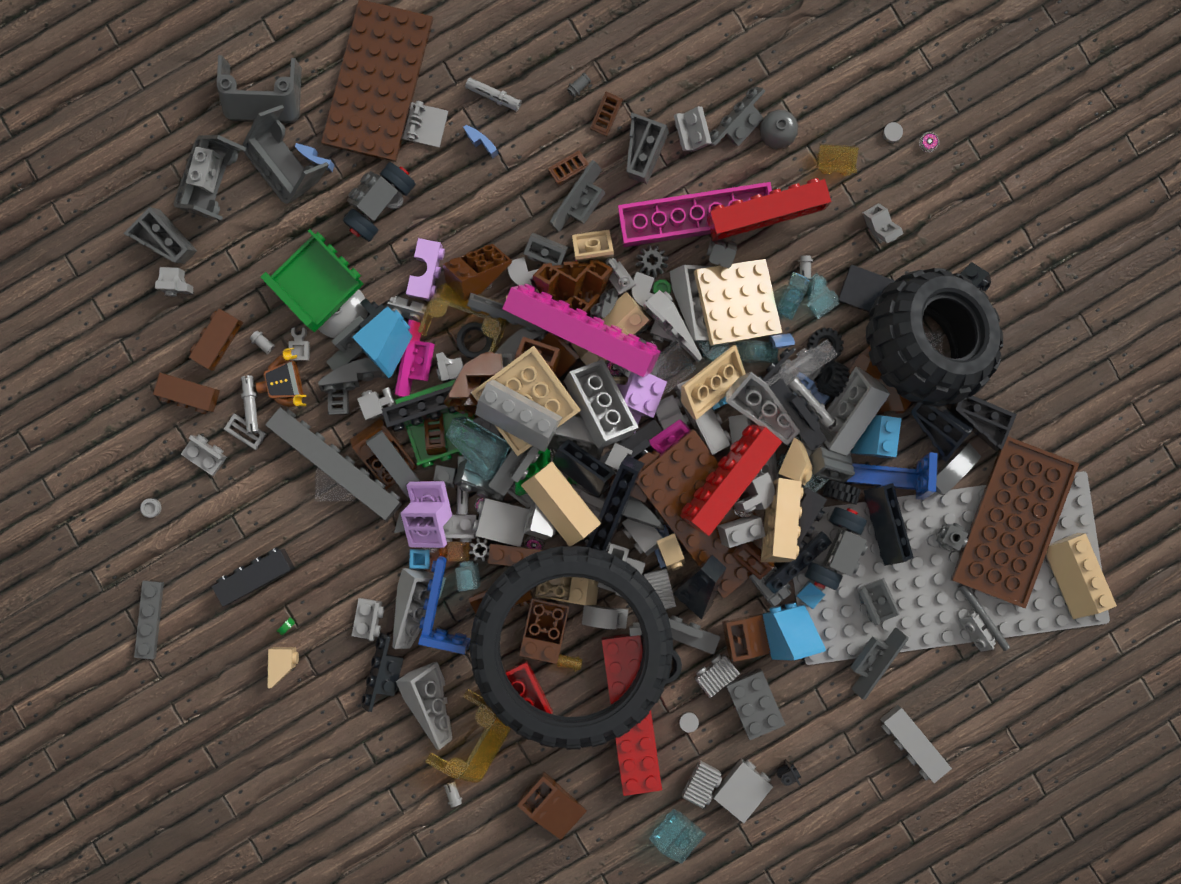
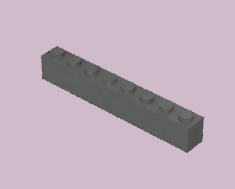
M280 407L265 425L388 522L402 505L398 501L400 497L393 491L390 493L385 491L383 483L377 479L375 481L370 479L369 472L362 467L360 469L356 468L354 460L347 455L345 458L339 454L340 449L333 444L327 445L324 442L326 438L320 433H312L309 430L311 427L303 420L298 422L295 419L296 415L288 408L283 410Z

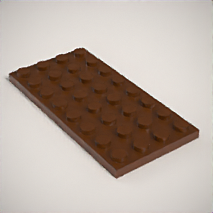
M358 1L322 137V145L392 162L397 161L433 22L432 16L371 1Z
M691 429L645 466L636 484L671 531L675 533L677 539L698 566L713 555L726 567L725 574L718 587L719 595L725 598L745 582L752 572L731 555L737 546L728 548L722 545L717 527L708 536L694 529L680 517L683 507L693 500L696 490L703 487L707 482V476L718 468V461L696 431ZM741 495L735 503L744 499L743 495ZM733 505L718 525L750 515H757L754 510L747 513L745 511H737ZM763 537L753 540L752 542L762 550Z
M1007 437L1003 449L998 452L968 532L967 544L961 551L951 580L1026 609L1079 463Z

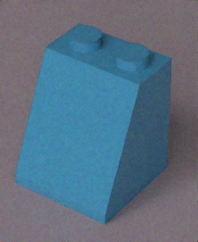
M387 306L353 336V339L377 367L390 378L413 336L408 331L410 326L406 323L403 316L397 310L393 312Z
M876 415L851 450V454L879 458L897 457L901 418Z
M796 602L785 604V608L781 609L780 606L769 609L770 612L762 614L772 660L795 661L826 651L805 605H797Z

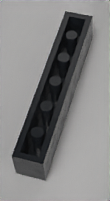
M628 455L621 462L598 517L601 524L592 531L586 547L608 552L645 463Z

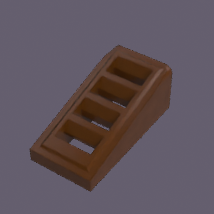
M605 92L590 130L607 137L623 103V99ZM609 101V102H611V103L616 104V106H613V105H611V104H609V103H606V102ZM604 107L613 111V113L611 114L607 111H604ZM600 115L609 118L610 121L600 118ZM597 122L602 123V124L606 125L607 128L605 129V128H603V127H601V126H598V125H596V124H597Z
M578 150L548 168V172L557 186L560 187L584 171L589 163L581 151ZM578 157L583 165L579 166L575 158ZM569 162H572L576 167L574 171L569 165ZM563 166H566L570 173L567 174ZM557 170H560L563 174L562 178L556 172Z
M443 414L438 419L431 420L428 418L424 420L425 445L428 455L444 454L447 452ZM437 421H439V423H440V424H432V425H429V422H437ZM440 429V431H433V432H430V431H429V430ZM433 437H440V439H431V440H430V438H433Z

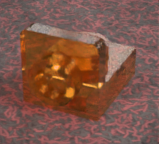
M447 542L444 548H439V556L445 557L447 561H469L470 542Z

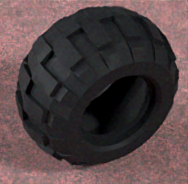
M941 268L913 271L902 275L886 286L882 294L876 298L869 313V323L866 326V343L871 348L869 357L872 365L876 366L881 373L880 378L889 387H895L897 394L911 402H922L923 405L928 406L956 404L979 392L998 369L1001 361L1000 350L1003 348V331L999 326L1000 318L996 308H993L988 300L989 297L981 288L975 287L972 281L959 273L952 274L950 271ZM923 313L932 317L945 332L950 345L951 358L940 354L929 342L923 328Z

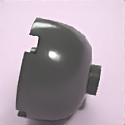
M778 109L771 111L764 117L760 125L761 139L766 146L772 149L789 147L798 135L796 118L786 110Z

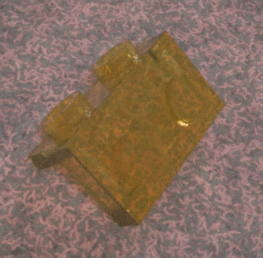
M820 144L817 159L818 170L823 174L840 172L841 175L845 176L857 173L856 163L859 148L857 146Z

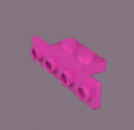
M414 320L408 321L410 326L408 331L413 337L402 355L396 383L395 395L401 397L410 395L413 380L428 382L435 346L433 343L420 341L423 324Z

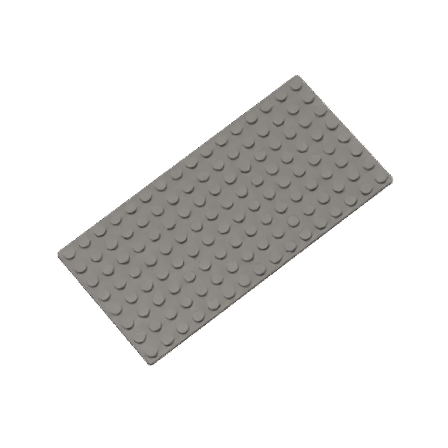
M1085 471L1076 472L1050 544L1075 533H1086L1102 570L1088 475ZM986 485L952 489L945 495L935 492L924 500L916 499V495L897 497L914 558L903 563L884 566L883 560L880 557V549L875 538V531L870 520V513L866 502H858L857 505L843 504L823 507L822 511L825 513L819 522L815 520L813 523L814 531L810 537L805 536L803 539L807 544L821 531L833 543L838 529H841L830 523L829 519L834 508L839 507L847 510V508L858 512V516L867 520L862 534L857 536L866 539L868 547L865 554L860 556L858 563H860L859 568L852 576L845 575L832 568L830 569L843 576L837 590L828 587L822 589L816 586L826 595L814 609H811L796 596L808 581L812 584L815 582L805 577L809 564L793 578L796 604L805 605L826 649L825 652L805 657V663L812 665L855 659L872 636L885 642L895 627L909 637L900 652L973 642L959 620L969 617L968 614L975 610L959 589V586L962 584L951 580L962 549L950 552L942 548V544L936 540L940 528L945 524L953 525V523H957L964 527V532H969ZM831 545L812 562L824 567L823 563ZM1046 556L1026 609L968 587L1004 638L1107 624L1110 621L1108 610L1099 614L1072 619ZM884 578L900 614L875 626L873 621L871 622L867 616L865 603L863 604L860 601L859 590L866 584Z

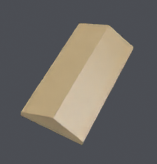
M736 345L730 347L681 386V402L693 419L697 420L723 399L733 383L746 374Z
M550 462L521 484L569 546L584 539L601 524L553 462Z

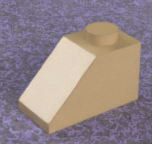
M794 438L778 474L790 480L802 481L801 484L805 486L812 477L813 467L804 443Z
M675 533L657 540L658 549L667 570L672 569L674 571L683 567L682 564L685 563V558Z
M272 647L268 649V688L276 686L296 667L299 661V653L296 652V647Z

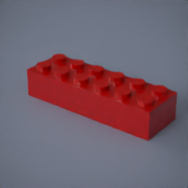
M819 178L807 181V184L802 186L797 183L789 186L784 191L775 189L769 192L770 195L762 196V194L750 197L751 200L745 202L740 199L732 202L727 207H724V205L713 207V211H710L707 218L713 241L825 210L832 202L825 179L819 180Z
M753 424L747 426L743 430V436L739 441L734 442L730 447L731 451L728 455L719 461L718 468L707 476V482L704 486L696 490L693 500L683 507L680 517L694 529L710 536L783 441L766 427Z

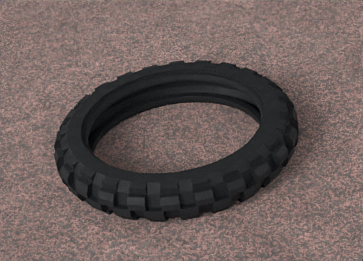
M561 546L549 548L531 554L513 564L503 572L486 592L475 615L471 630L470 658L472 672L487 706L492 709L496 717L505 726L513 729L516 734L551 748L559 747L571 750L590 746L596 747L628 733L631 728L640 723L649 714V711L658 702L664 691L663 689L669 678L672 666L673 638L671 625L665 607L655 589L637 569L626 561L605 551L590 547ZM562 577H581L595 580L616 591L626 600L637 616L643 638L640 667L628 690L607 708L593 714L578 717L549 714L532 706L523 699L508 680L500 654L502 628L506 617L515 603L537 585Z

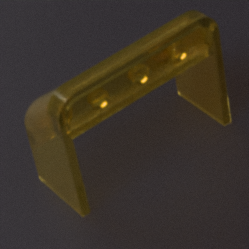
M448 284L440 285L427 305L418 332L422 336H426L432 317L440 318L444 316L448 306L484 318L482 331L487 337L493 338L489 352H494L495 354L508 321L503 318H493L489 313L483 311H473L467 306L468 299L463 300Z
M467 689L463 698L479 706L475 719L480 726L485 728L466 762L460 758H452L447 762L433 753H430L425 762L452 778L478 783L485 776L511 728L505 726L496 717V714L487 706L481 696Z

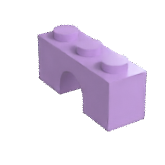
M418 238L414 257L416 260L427 263V271L419 277L410 275L406 291L408 297L431 301V298L435 297L437 286H434L436 278L439 279L441 267L438 266L440 260H443L445 249H443L440 242Z

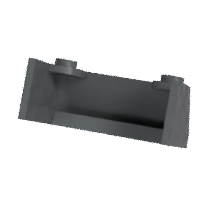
M218 55L217 89L222 112L228 120L254 122L258 113L280 105L284 107L278 119L281 123H294L298 120L300 116L302 67L295 58H291L290 77L278 78L274 85V91L237 90V82L230 75L231 65L222 55Z
M280 105L258 113L243 142V146L246 147L244 151L246 156L283 203L288 204L295 201L317 184L329 164L325 162L315 167L308 165L305 168L300 164L283 142L285 127L278 119L284 107Z
M219 135L198 136L193 144L174 200V207L208 219L222 220L223 217L218 215L220 207L215 198L226 166L235 163L238 158L237 151H245L246 147ZM196 147L211 149L223 156L214 193L206 192L198 186L186 183Z

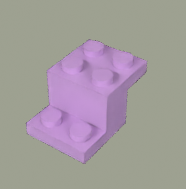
M631 372L626 385H616L638 425L641 416L654 418L667 382L652 374L642 377Z
M444 481L409 482L406 486L410 504L401 512L409 547L444 548L447 545L443 526L452 517Z

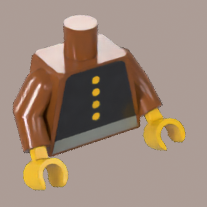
M294 348L284 349L283 354L278 356L268 366V370L264 372L265 381L256 383L258 394L268 392L269 398L286 407L306 406L305 403H302V398L306 397L303 392L297 362L292 360L296 359L297 355H291V351Z

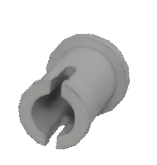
M800 256V260H798L800 262L799 279H812L811 262L813 260L811 256Z
M255 331L250 337L251 343L256 344L266 354H269L275 347L274 344L263 336V332Z
M456 781L444 784L443 786L449 800L447 802L448 805L450 804L451 808L461 805L463 798L459 795Z

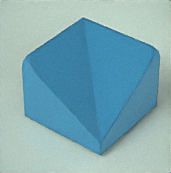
M410 549L409 569H430V550Z
M808 581L796 596L811 609H814L826 594Z

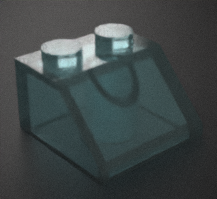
M673 809L666 815L659 827L653 831L649 840L663 855L682 864L705 837L706 833L684 814Z

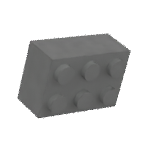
M760 668L739 676L726 685L749 740L785 726L764 673Z

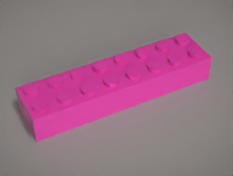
M771 182L618 205L623 247L711 234L707 218L710 211H713V207L718 205L727 207L732 202L740 199L745 202L751 200L750 197L762 194V196L770 195L769 192L772 191Z
M529 284L511 287L502 308L503 310L639 376L645 377L652 372L661 352L657 349L656 345L650 342L645 344L639 341L640 338L630 333L626 335L617 326H607L604 324V320L598 317L591 318L587 316V312L576 308L574 310L565 301L559 300L557 302L552 299V295L545 292L539 293L535 291V287Z

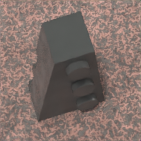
M632 112L627 173L630 179L647 185L669 131L667 125Z
M149 207L123 233L174 263L185 264L197 252L194 246L160 209Z

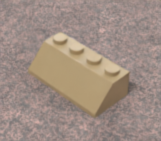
M627 291L617 299L611 312L602 319L605 321V325L610 327L611 325L617 326L626 335L629 333L637 335L652 321L649 315ZM571 343L580 359L586 365L604 359Z
M783 478L773 481L775 495L771 505L765 509L764 531L766 536L762 540L761 562H791L798 557L799 546H797V538H799L801 532L798 524L802 515V507H800V499L803 497L802 481Z
M1075 533L1049 544L1045 556L1072 619L1099 614L1117 606L1086 533Z

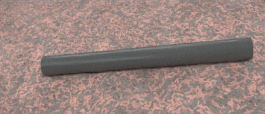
M960 585L959 589L976 613L979 614L1003 651L1010 648L1009 644L967 586Z

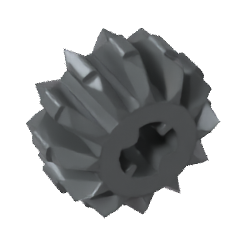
M648 245V252L642 248V255H637L636 257L640 260L636 263V266H643L639 272L643 273L646 270V275L649 276L651 272L654 278L657 277L656 271L662 275L664 273L662 268L668 267V264L664 263L668 260V256L662 257L665 250L657 252L659 248L657 245L654 250H652L651 245ZM650 258H653V260H657V262H655V265H652L649 262Z

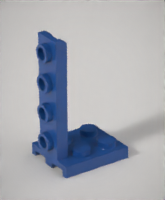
M929 452L917 462L916 469L853 463L852 466L854 467L855 474L845 483L871 486L893 483L894 488L916 490V499L924 500L936 492L938 453Z
M439 556L437 561L434 560L431 572H434L433 580L430 579L427 591H430L429 599L426 598L423 609L426 610V615L421 618L420 628L422 629V634L418 645L465 654L471 638H467L462 633L448 634V631L443 629L432 630L447 562L445 557Z

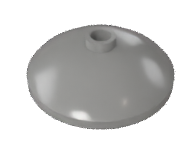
M357 290L340 307V310L335 312L318 330L328 337L335 338L359 316L365 320L368 317V311L360 304L365 299L363 293Z

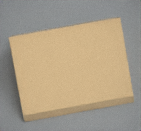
M610 230L572 235L575 260L578 263H589V260L597 259L603 261L608 258H614Z

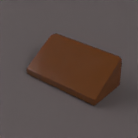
M752 541L738 545L731 554L760 580L773 569L775 563L761 562L762 550Z

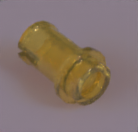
M560 654L558 667L574 669L576 672L581 670L583 659H580L579 656L575 658Z

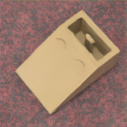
M581 577L556 578L537 585L535 597L580 605H596L598 582Z

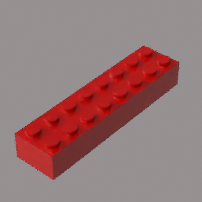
M630 634L602 637L611 704L628 690L637 675L643 652L640 635L630 636ZM650 710L649 714L640 723L631 728L628 733L618 739L615 738L623 796L662 791Z

